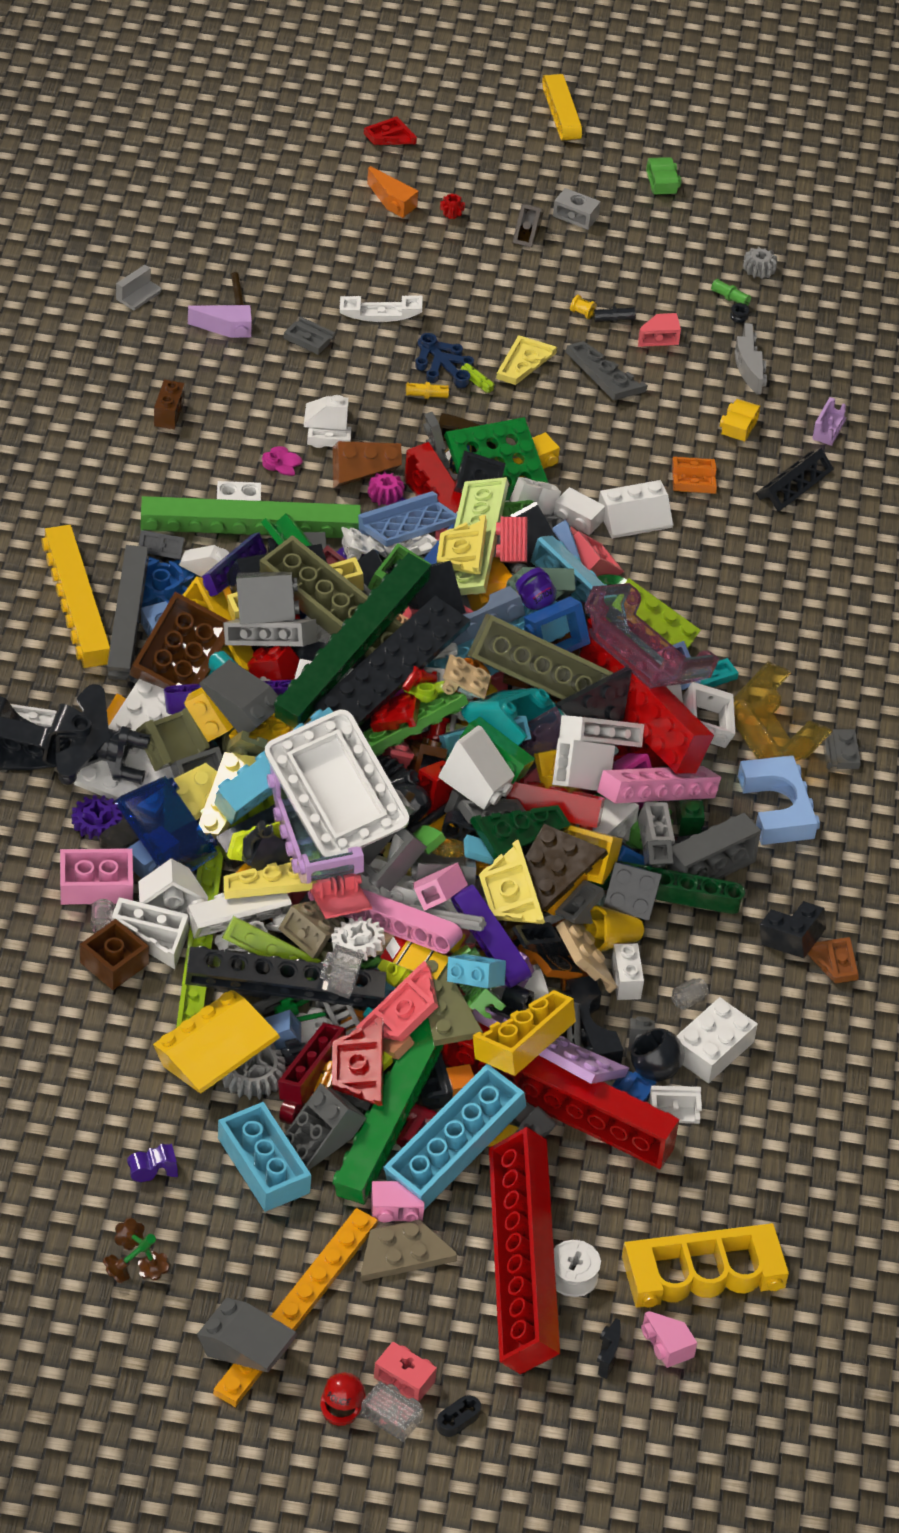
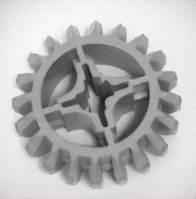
M274 1044L269 1045L222 1078L224 1088H229L231 1094L238 1092L239 1098L247 1095L249 1100L252 1096H257L260 1100L262 1094L269 1097L271 1091L277 1092L278 1080L286 1071L285 1060L282 1057L281 1050H276Z

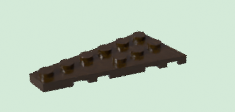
M544 824L525 856L542 912L544 910L548 911L574 887V883L584 873L588 874L593 869L592 866L599 859L603 860L608 855V851ZM498 920L512 942L517 939L512 929L514 926L534 924ZM476 941V942H475L476 948L482 950V948L480 947V945H479L478 942Z

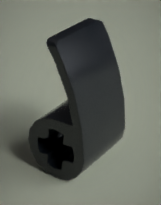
M519 985L512 988L506 986L502 995V1001L506 1005L504 1009L500 1011L495 1007H490L489 1010L510 1019V1014L529 1008L528 1004L534 1001V992Z

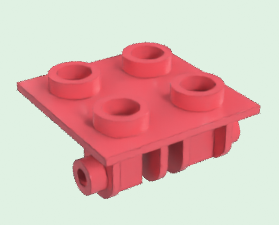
M351 873L343 875V879L341 875L337 876V884L334 877L317 880L316 883L312 884L313 889H310L325 919L372 909L371 904L359 885L362 883L360 874Z

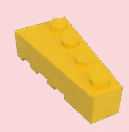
M553 990L528 1004V1009L523 1011L517 1010L510 1014V1019L503 1023L497 1021L490 1025L489 1031L485 1033L479 1031L474 1034L475 1059L516 1076L576 1022L574 998Z

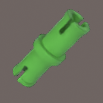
M719 279L712 283V291L723 295L726 300L749 305L751 296L741 292L736 286H730Z

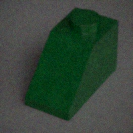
M675 800L678 836L700 834L705 820L703 800Z

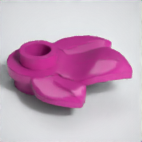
M283 446L273 447L270 452H266L262 456L264 468L270 471L277 470L279 473L288 476H295L293 467L303 463L299 455L289 452Z

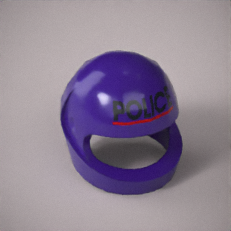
M541 567L528 571L515 584L522 603L531 610L538 611L552 605L555 601L556 588L549 575ZM537 576L533 581L525 585L530 579Z

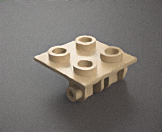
M450 654L443 675L445 680L442 689L446 694L450 695L455 693L459 686L484 700L491 675L484 669L476 668L467 663L463 658Z

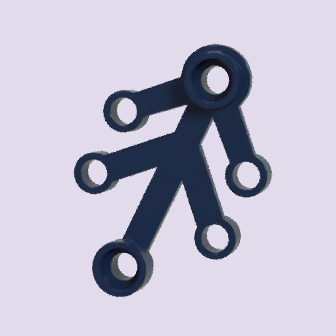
M432 333L422 334L418 339V347L421 349V352L415 360V368L420 371L426 370L428 367L427 357L429 352H431L434 359L430 370L427 371L426 380L430 383H436L439 380L438 371L440 365H442L453 377V383L457 388H466L470 383V373L466 370H458L451 362L459 363L461 367L466 363L474 367V359L471 356H462L463 347L460 344L439 342ZM440 350L450 351V354L441 352Z

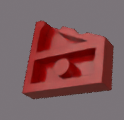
M397 116L364 128V135L374 145L417 143V136Z

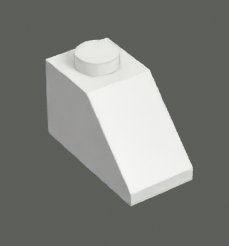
M216 545L185 550L179 565L202 577L227 556L229 552Z

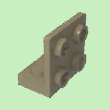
M313 900L292 905L278 929L309 956L317 958L329 938H331V934L334 933V928H341L340 922L346 923V921L340 916L325 919L316 901Z

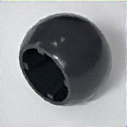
M662 1028L651 1029L638 1037L632 1045L631 1062L635 1071L642 1077L656 1082L672 1078L681 1068L684 1062V1048L680 1039L669 1030Z

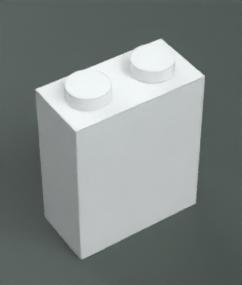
M558 738L552 785L597 791L603 770H612L615 746Z

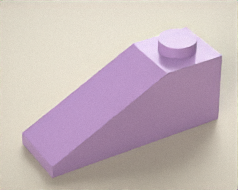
M250 305L188 306V324L230 338L251 337Z

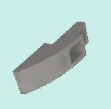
M745 323L743 336H737L735 360L744 381L757 395H761L762 386L766 387L767 374H763L766 371V360H763L762 352L757 351V346H754L756 345L757 332H753V324Z

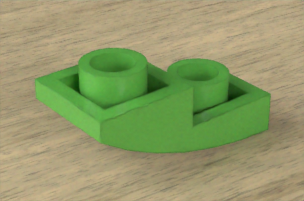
M426 825L420 826L412 833L427 846L424 852L428 855L446 840L441 831Z

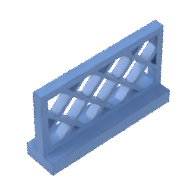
M433 491L358 515L359 531L361 534L372 536L386 547L450 527L453 524L455 525L457 518L456 513L438 502L437 494Z

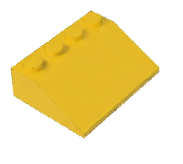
M230 990L223 993L220 998L210 1005L203 1007L200 1012L190 1019L183 1021L177 1028L163 1035L153 1046L163 1067L201 1094L278 1040L280 1036L243 996Z

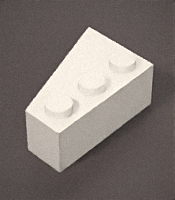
M119 897L112 915V921L117 919L149 946L150 955L175 969L190 929L189 914Z

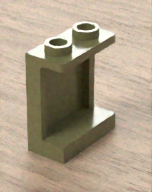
M187 708L156 721H153V719L147 721L136 729V732L151 734L150 745L145 751L155 772L171 766L177 760L201 753L210 748L208 741Z

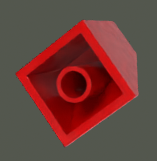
M291 646L259 648L253 653V657L247 663L249 672L259 679L264 676L271 681L293 680L298 668L299 658Z

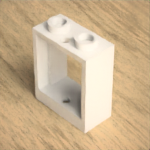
M692 682L683 695V704L696 717L697 707L719 713V726L701 722L714 734L711 744L726 748L735 735L733 694Z

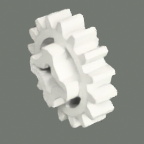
M359 917L358 921L349 918V923L340 922L341 928L335 927L334 933L331 934L333 951H337L338 957L344 955L345 960H349L352 957L357 962L362 957L366 961L369 955L376 957V951H382V945H385L384 928L380 927L379 922L372 924L371 918L363 921L362 917Z

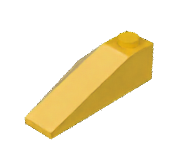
M570 825L563 832L608 851V855L603 860L599 859L592 866L593 869L588 873L587 879L588 881L603 884L612 871L615 861L617 862L623 839Z

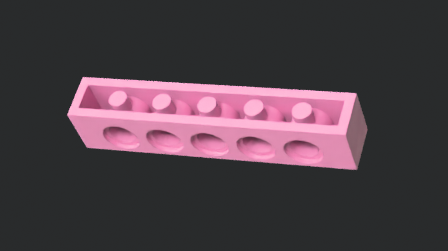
M699 766L697 773L675 774L670 767L603 770L597 792L615 804L708 799L716 797L721 776L704 766Z

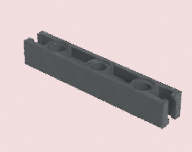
M126 545L107 664V670L109 671L108 679L126 680L134 662L149 556H147L148 547Z

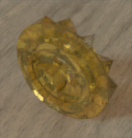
M446 838L432 853L436 856L459 858L465 856L464 843L456 839Z

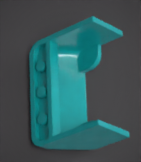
M537 688L501 690L485 696L484 700L480 698L470 701L461 710L462 716L468 723L481 717L518 746L528 736L514 721L517 716H526L529 728L544 745H547L560 731L561 716L564 715L549 698V694L545 690Z

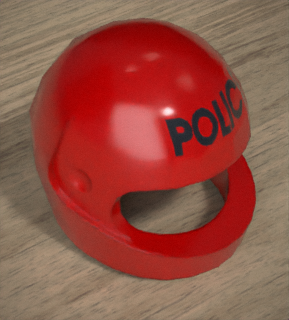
M347 1372L333 1374L327 1379L320 1406L324 1418L329 1423L344 1426L352 1423L357 1418L366 1399V1390L361 1380L352 1373ZM325 1402L338 1410L356 1409L353 1414L347 1417H337L327 1410Z

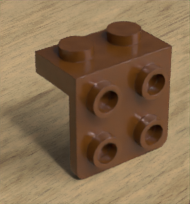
M423 737L422 741L411 739L410 744L407 743V745H409L414 757L406 770L410 771L413 769L419 773L423 754L446 759L448 749L442 747V743L426 737Z

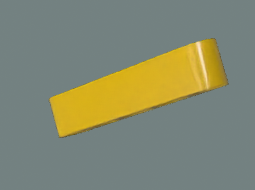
M543 75V91L561 141L581 139V123L564 75Z

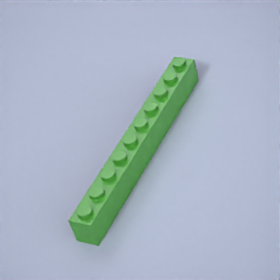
M142 496L141 530L249 535L260 532V535H270L261 522L267 518L271 522L276 523L286 513L291 516L302 532H325L326 538H343L342 527L359 530L358 515L360 514V505Z

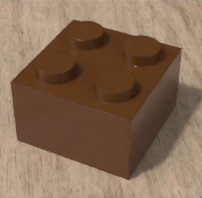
M114 919L80 943V963L109 988L114 990L149 965V946L121 922Z

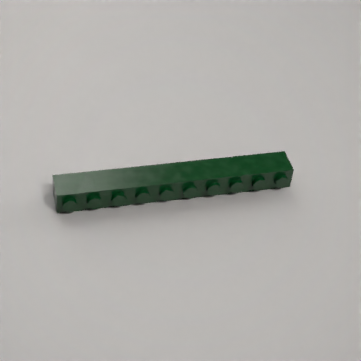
M409 552L403 559H399L391 573L385 574L381 584L371 590L368 599L357 606L353 616L343 622L338 633H333L328 644L317 651L315 659L310 664L307 663L304 666L300 676L290 682L285 693L278 695L274 702L275 717L293 728L300 723L304 724L315 712V704L350 672L430 580L431 565Z

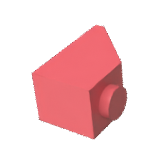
M677 313L656 314L640 328L638 347L679 345L681 328Z

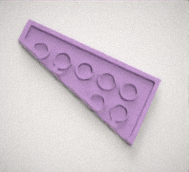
M492 1006L485 1007L486 1012L492 1016L491 1019L485 1018L475 1008L472 1012L478 1022L489 1028L490 1025L497 1021L503 1023L508 1020V1018L490 1011L489 1009ZM559 1036L539 1054L590 1084L626 1077L629 1067L570 1043V1040Z

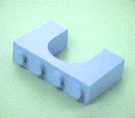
M794 756L740 761L738 779L743 793L775 791L787 796L793 803L792 806L786 809L758 812L756 825L761 830V845L815 839L816 830L820 827L819 817L814 814L813 800L808 797L807 784L805 781H802L801 767L799 764H796Z

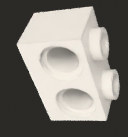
M218 481L217 499L261 501V483Z
M638 943L614 944L611 965L613 978L618 987L615 989L617 1000L641 999L644 978Z

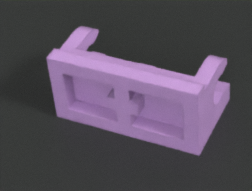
M829 397L815 422L812 439L832 446L846 421V405L842 404L841 410H837L834 407L835 399Z

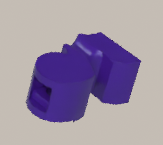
M160 1144L157 1148H149L147 1153L136 1152L127 1158V1163L131 1170L130 1175L134 1181L146 1182L152 1180L159 1168H164L167 1176L178 1177L177 1161L172 1144Z

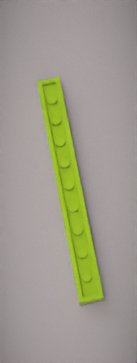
M201 845L196 879L207 894L209 901L219 894L224 858L219 846ZM191 926L189 929L176 1028L183 1021L190 1019L200 1012L205 1006L207 987L185 984L190 947L204 946L212 949L214 933L194 938Z

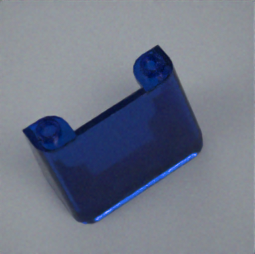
M166 776L161 777L114 800L158 867L173 859L187 866L192 872L218 854L215 846L218 845L211 833L207 835L204 833L176 792L180 788L172 777L170 779H167Z

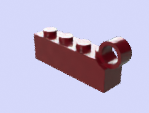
M323 1022L278 1080L279 1098L284 1100L279 1113L280 1122L291 1125L303 1109L305 1103L310 1099L321 1073H324L325 1064L332 1061L333 1041L346 1036V1029L344 1027Z

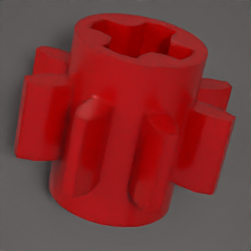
M448 194L446 197H443V201H440V210H443V215L447 218L455 219L461 216L462 211L465 210V202H461L462 197L457 194Z

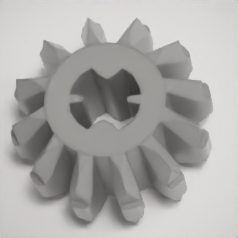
M759 246L757 249L751 248L744 256V270L747 271V275H753L754 278H770L777 268V256L774 255L773 251H767V248L761 249Z

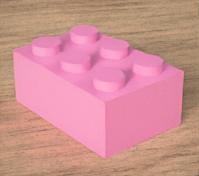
M60 849L61 905L117 904L119 897L133 901L132 849Z

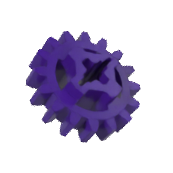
M93 795L90 800L84 797V803L77 801L76 807L72 808V824H74L75 831L80 830V836L88 834L90 840L94 836L101 840L102 835L110 838L111 832L118 833V827H122L123 811L120 810V804H114L113 798L107 801L105 795L101 799H97L96 795Z

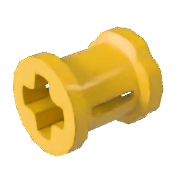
M577 294L571 302L570 311L579 312L585 315L587 319H590L597 304L594 301L584 300L582 296Z

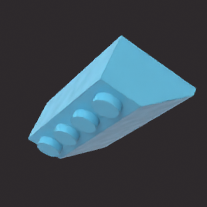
M542 536L537 539L531 562L536 567L574 569L576 590L571 594L572 598L588 603V616L590 618L604 611L615 596L612 589L608 585H604L592 570L587 569L577 556L571 554L561 541H558L553 536Z

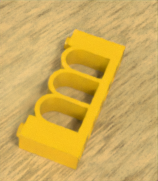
M773 1223L624 1242L622 1260L636 1308H650L661 1305L662 1300L676 1303L688 1297L690 1291L702 1298L716 1297L724 1291L725 1287L736 1293H749L758 1286L760 1291H778L786 1288L789 1275ZM748 1249L755 1272L751 1274L735 1272L729 1265L726 1252ZM714 1254L720 1276L714 1279L701 1277L696 1273L691 1257ZM679 1258L685 1281L678 1284L669 1283L661 1278L656 1261Z

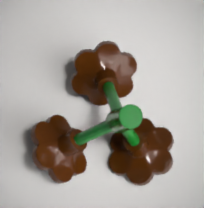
M131 1217L127 1218L124 1223L116 1225L115 1232L117 1234L114 1240L117 1245L123 1246L126 1250H132L135 1245H138V1248L127 1257H122L119 1260L113 1254L105 1257L103 1263L106 1266V1272L110 1277H114L118 1283L127 1281L129 1274L126 1271V1267L130 1264L129 1261L140 1252H145L146 1257L138 1261L139 1274L142 1278L158 1280L162 1274L169 1271L168 1257L164 1253L158 1254L150 1250V1247L156 1241L155 1235L148 1234L144 1238V1225L136 1222Z

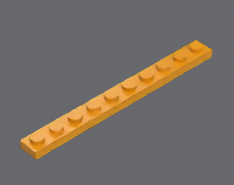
M356 1208L271 1317L296 1331L369 1237L370 1230L377 1227L378 1219ZM233 1364L215 1386L213 1395L236 1407L264 1371Z

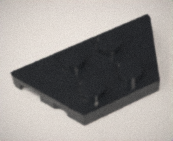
M624 667L556 703V707L562 710L566 716L620 721L624 719L632 670Z

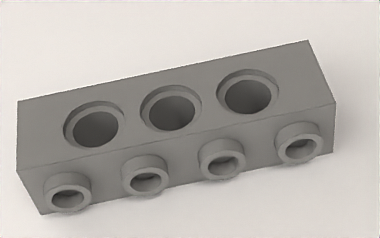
M238 618L224 622L225 645L306 646L318 642L316 619L240 624Z

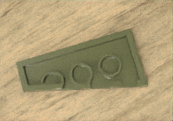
M434 960L426 961L431 968V972H436L438 969L437 962ZM446 966L437 980L433 979L438 1008L428 1016L434 1046L471 1040L473 1035L479 1031L483 1033L456 983L447 982L448 969Z

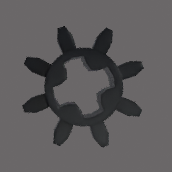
M296 1038L285 1041L286 1047L280 1049L285 1060V1067L291 1065L306 1045L305 1042L300 1043Z

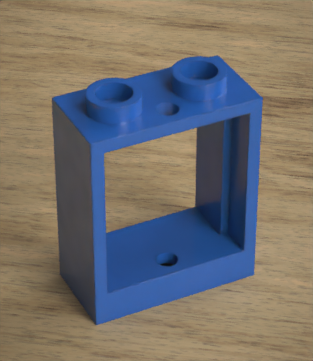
M572 597L565 598L524 616V631L543 639L541 626L566 615L571 638L555 645L572 652L591 643L582 603Z

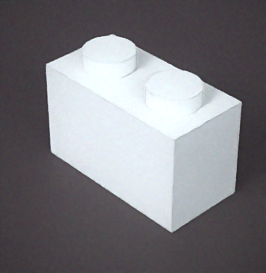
M570 487L555 501L554 515L567 520L570 526L587 535H590L604 520L605 505Z

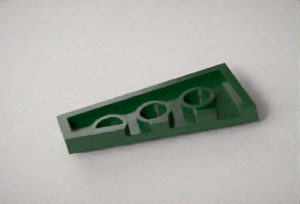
M559 805L532 808L530 811L524 812L516 810L508 814L492 813L484 817L476 815L470 819L471 824L494 860L500 854L505 855L513 847L512 843L516 840H519L522 848L532 845L544 824L560 831L568 829L571 825Z

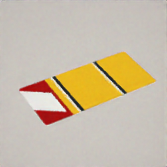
M397 936L392 937L380 956L384 960L412 971L423 961L434 960L438 964L437 971L432 973L434 980H437L448 963V956Z

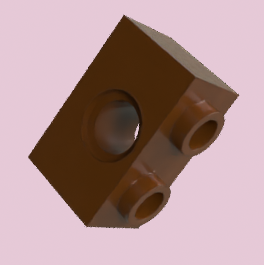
M164 379L154 406V426L175 430L184 404L185 383Z

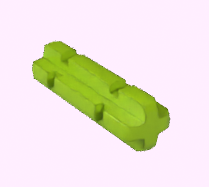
M470 364L462 365L461 370H466L470 373V381L486 393L494 390V382L487 379L486 376L474 369Z

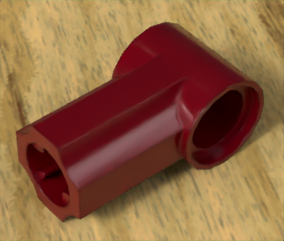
M417 1103L413 1106L408 1116L407 1124L397 1138V1144L401 1149L437 1112Z

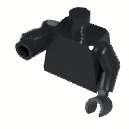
M260 820L255 829L243 838L242 860L251 866L250 869L263 870L267 864L275 862L277 866L286 864L292 858V856L287 855L285 841L274 835L273 825L270 824L266 827L263 820Z

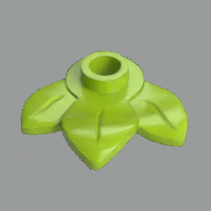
M444 681L434 684L429 682L421 683L417 687L413 686L410 692L407 693L413 694L421 702L429 703L436 699L438 694L444 693L442 689Z

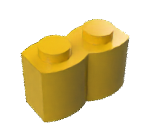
M740 399L730 403L727 415H723L720 421L721 434L746 441L759 419L761 406Z

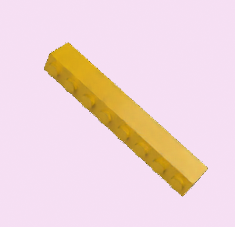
M71 525L45 528V538L41 539L43 551L48 552L46 553L47 564L52 566L51 576L53 582L57 581V596L62 597L60 601L63 613H67L65 615L67 628L72 629L70 636L72 644L77 645L75 647L77 660H81L83 668L107 665L110 646Z

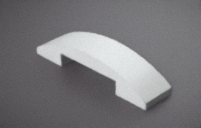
M340 296V313L358 320L391 322L407 319L422 313L423 296H402V302L361 303V296Z

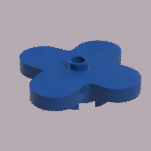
M149 556L142 607L165 601L169 603L174 592L183 595L197 574L179 565L181 560L169 561L168 564L160 563L159 560Z

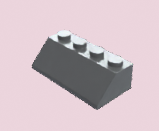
M745 813L736 817L733 816L727 821L714 825L700 834H695L683 842L673 844V864H666L667 868L671 871L721 879L756 862L761 830Z

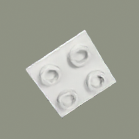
M341 528L344 535L342 545L347 559L356 557L358 560L362 553L367 554L372 549H376L387 556L383 544L372 536L361 534L355 528Z

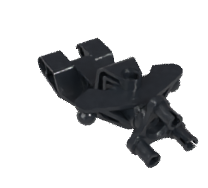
M97 684L89 685L76 698L83 712L67 704H59L51 727L38 726L23 718L14 710L6 698L0 696V770H36L57 767L60 782L64 785H71L76 781L77 773L82 768L103 760L107 761L113 780L119 782L125 780L140 785L143 784L145 770L127 767L125 761L130 749H148L151 734L132 731L131 728L122 726L117 732L109 729L106 697L102 686Z

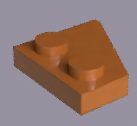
M850 937L816 942L807 955L834 983L859 980Z

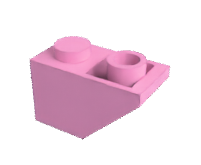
M458 862L413 882L414 890L424 911L447 901L468 885Z
M372 1181V1217L383 1223L390 1221L410 1222L419 1219L423 1221L424 1201L420 1200L398 1181Z
M650 1311L645 1313L643 1325L641 1326L642 1333L647 1340L651 1341L656 1357L659 1360L662 1359L666 1368L695 1357L697 1341L685 1322Z

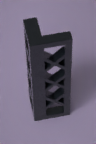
M819 448L808 452L758 490L756 494L759 500L769 497L776 510L780 511L829 474L834 468L823 449ZM818 460H820L823 466L825 467L824 471L817 470ZM804 471L811 472L810 481L804 480ZM791 481L798 483L796 492L790 490ZM778 491L784 493V501L782 503L776 495Z

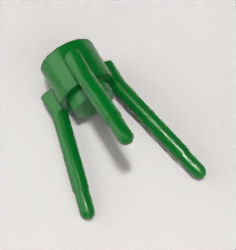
M285 998L279 1001L280 1005L274 1007V1013L278 1014L290 1010L295 1016L299 1015L298 1007L308 1003L310 1000L302 999L294 1003L292 1000L295 998ZM326 1012L313 1013L296 1018L303 1022L324 1017Z

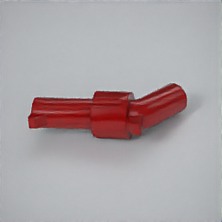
M414 666L413 672L408 676L402 688L410 692L412 687H417L418 684L425 682L436 683L438 679L437 671L427 673L425 670H420L417 666Z

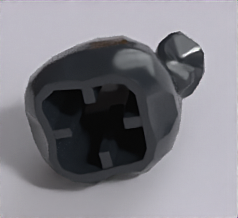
M411 769L406 775L390 780L393 787L401 791L415 809L409 816L407 826L419 822L432 805L429 793L423 787L418 786L420 783L418 773Z

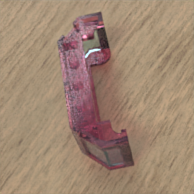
M630 583L592 587L584 605L586 614L590 613L593 628L589 629L590 637L622 665L630 668L632 673L649 688L682 685L711 678L719 658L708 650L699 652L697 657L687 658L636 615L641 603V596L634 586Z

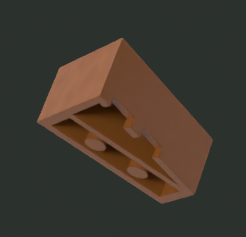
M338 441L333 446V489L373 477L376 473L383 474L384 471L396 470L402 465L401 443Z

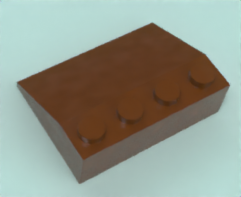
M174 592L134 661L129 675L163 689L173 685L199 684L205 679L210 670L208 667L210 656L215 652L221 651L225 644L224 622L229 620Z

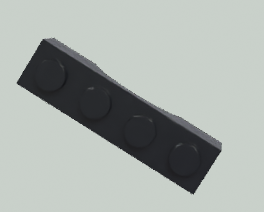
M590 976L566 980V987L562 994L574 998V1002L580 1004L581 1042L584 1048L621 1064L624 1049L617 1032L600 1027L590 1016L600 1007L602 993L597 981Z

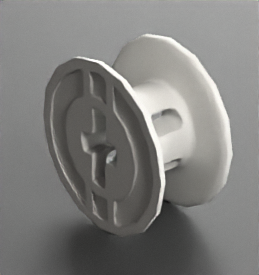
M580 1240L563 1241L555 1246L556 1291L570 1297L585 1296L593 1291L598 1283V1272L601 1265V1259L596 1249L592 1245Z

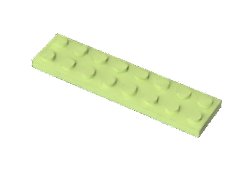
M507 477L464 482L454 528L465 522L468 526L479 522V516L486 515L487 528L481 574L476 575L454 570L461 595L486 593L498 537L496 536V522H501L509 486Z

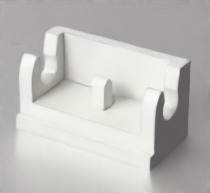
M651 1086L649 1103L652 1106L679 1118V1123L700 1124V1111H702L701 1087Z

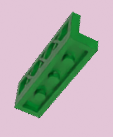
M286 513L276 523L271 522L267 518L261 522L278 545L292 535L305 546L313 545L291 516Z

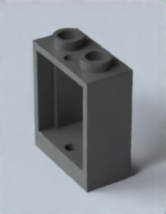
M405 827L361 848L364 855V872L361 874L365 877L369 875L368 881L376 888L380 889L382 886L390 892L427 846ZM397 834L404 843L380 872L377 873L369 865L392 837Z
M432 851L428 855L423 852L411 866V879L417 881L458 862L468 883L467 886L471 884L475 886L476 862L473 859L466 858L463 853Z

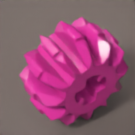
M385 471L382 475L376 473L375 477H372L369 481V497H371L372 502H377L379 506L382 504L386 506L394 504L403 497L404 482L401 481L400 476H394V473L386 474Z

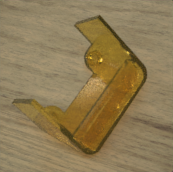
M769 661L733 698L735 727L757 759L791 755L794 756L795 761L805 759L833 731L828 727L809 720L790 739L773 713L781 704V695L777 688L791 672Z

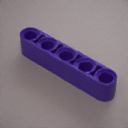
M471 884L452 896V904L458 913L485 918L487 924L483 931L470 930V932L488 958L506 960V986L512 988L531 978L532 974L527 963L476 887Z

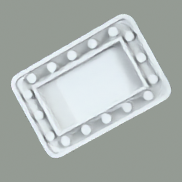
M346 710L334 711L269 741L265 746V755L276 777L323 858L328 860L346 856L349 853L348 848L356 846L363 848L404 829L408 825L409 814L350 712Z

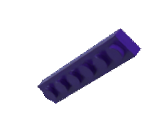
M260 532L248 537L202 576L203 585L208 590L210 597L218 595L229 586L226 574L236 559L267 553Z

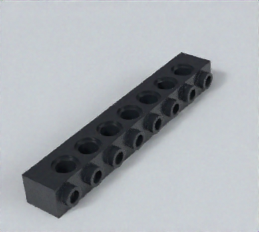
M198 946L190 947L185 984L375 1009L385 998L386 972L374 968L360 969L350 965L337 966L327 962L314 963L306 962L303 959L291 960L283 959L279 956L268 957L255 953L244 954L227 949L214 950ZM208 965H214L217 968H211ZM233 968H238L242 971H235ZM258 971L265 972L266 974H259ZM283 974H286V975H289L290 977H289V978H286V977H284V976H282V975H283ZM307 978H313L315 981H310ZM331 981H337L340 984H334ZM355 984H361L364 987H358Z

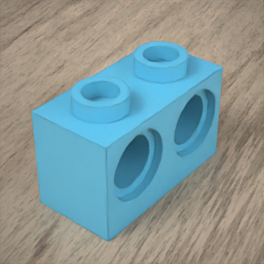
M469 954L448 957L447 982L482 988L505 985L506 960Z

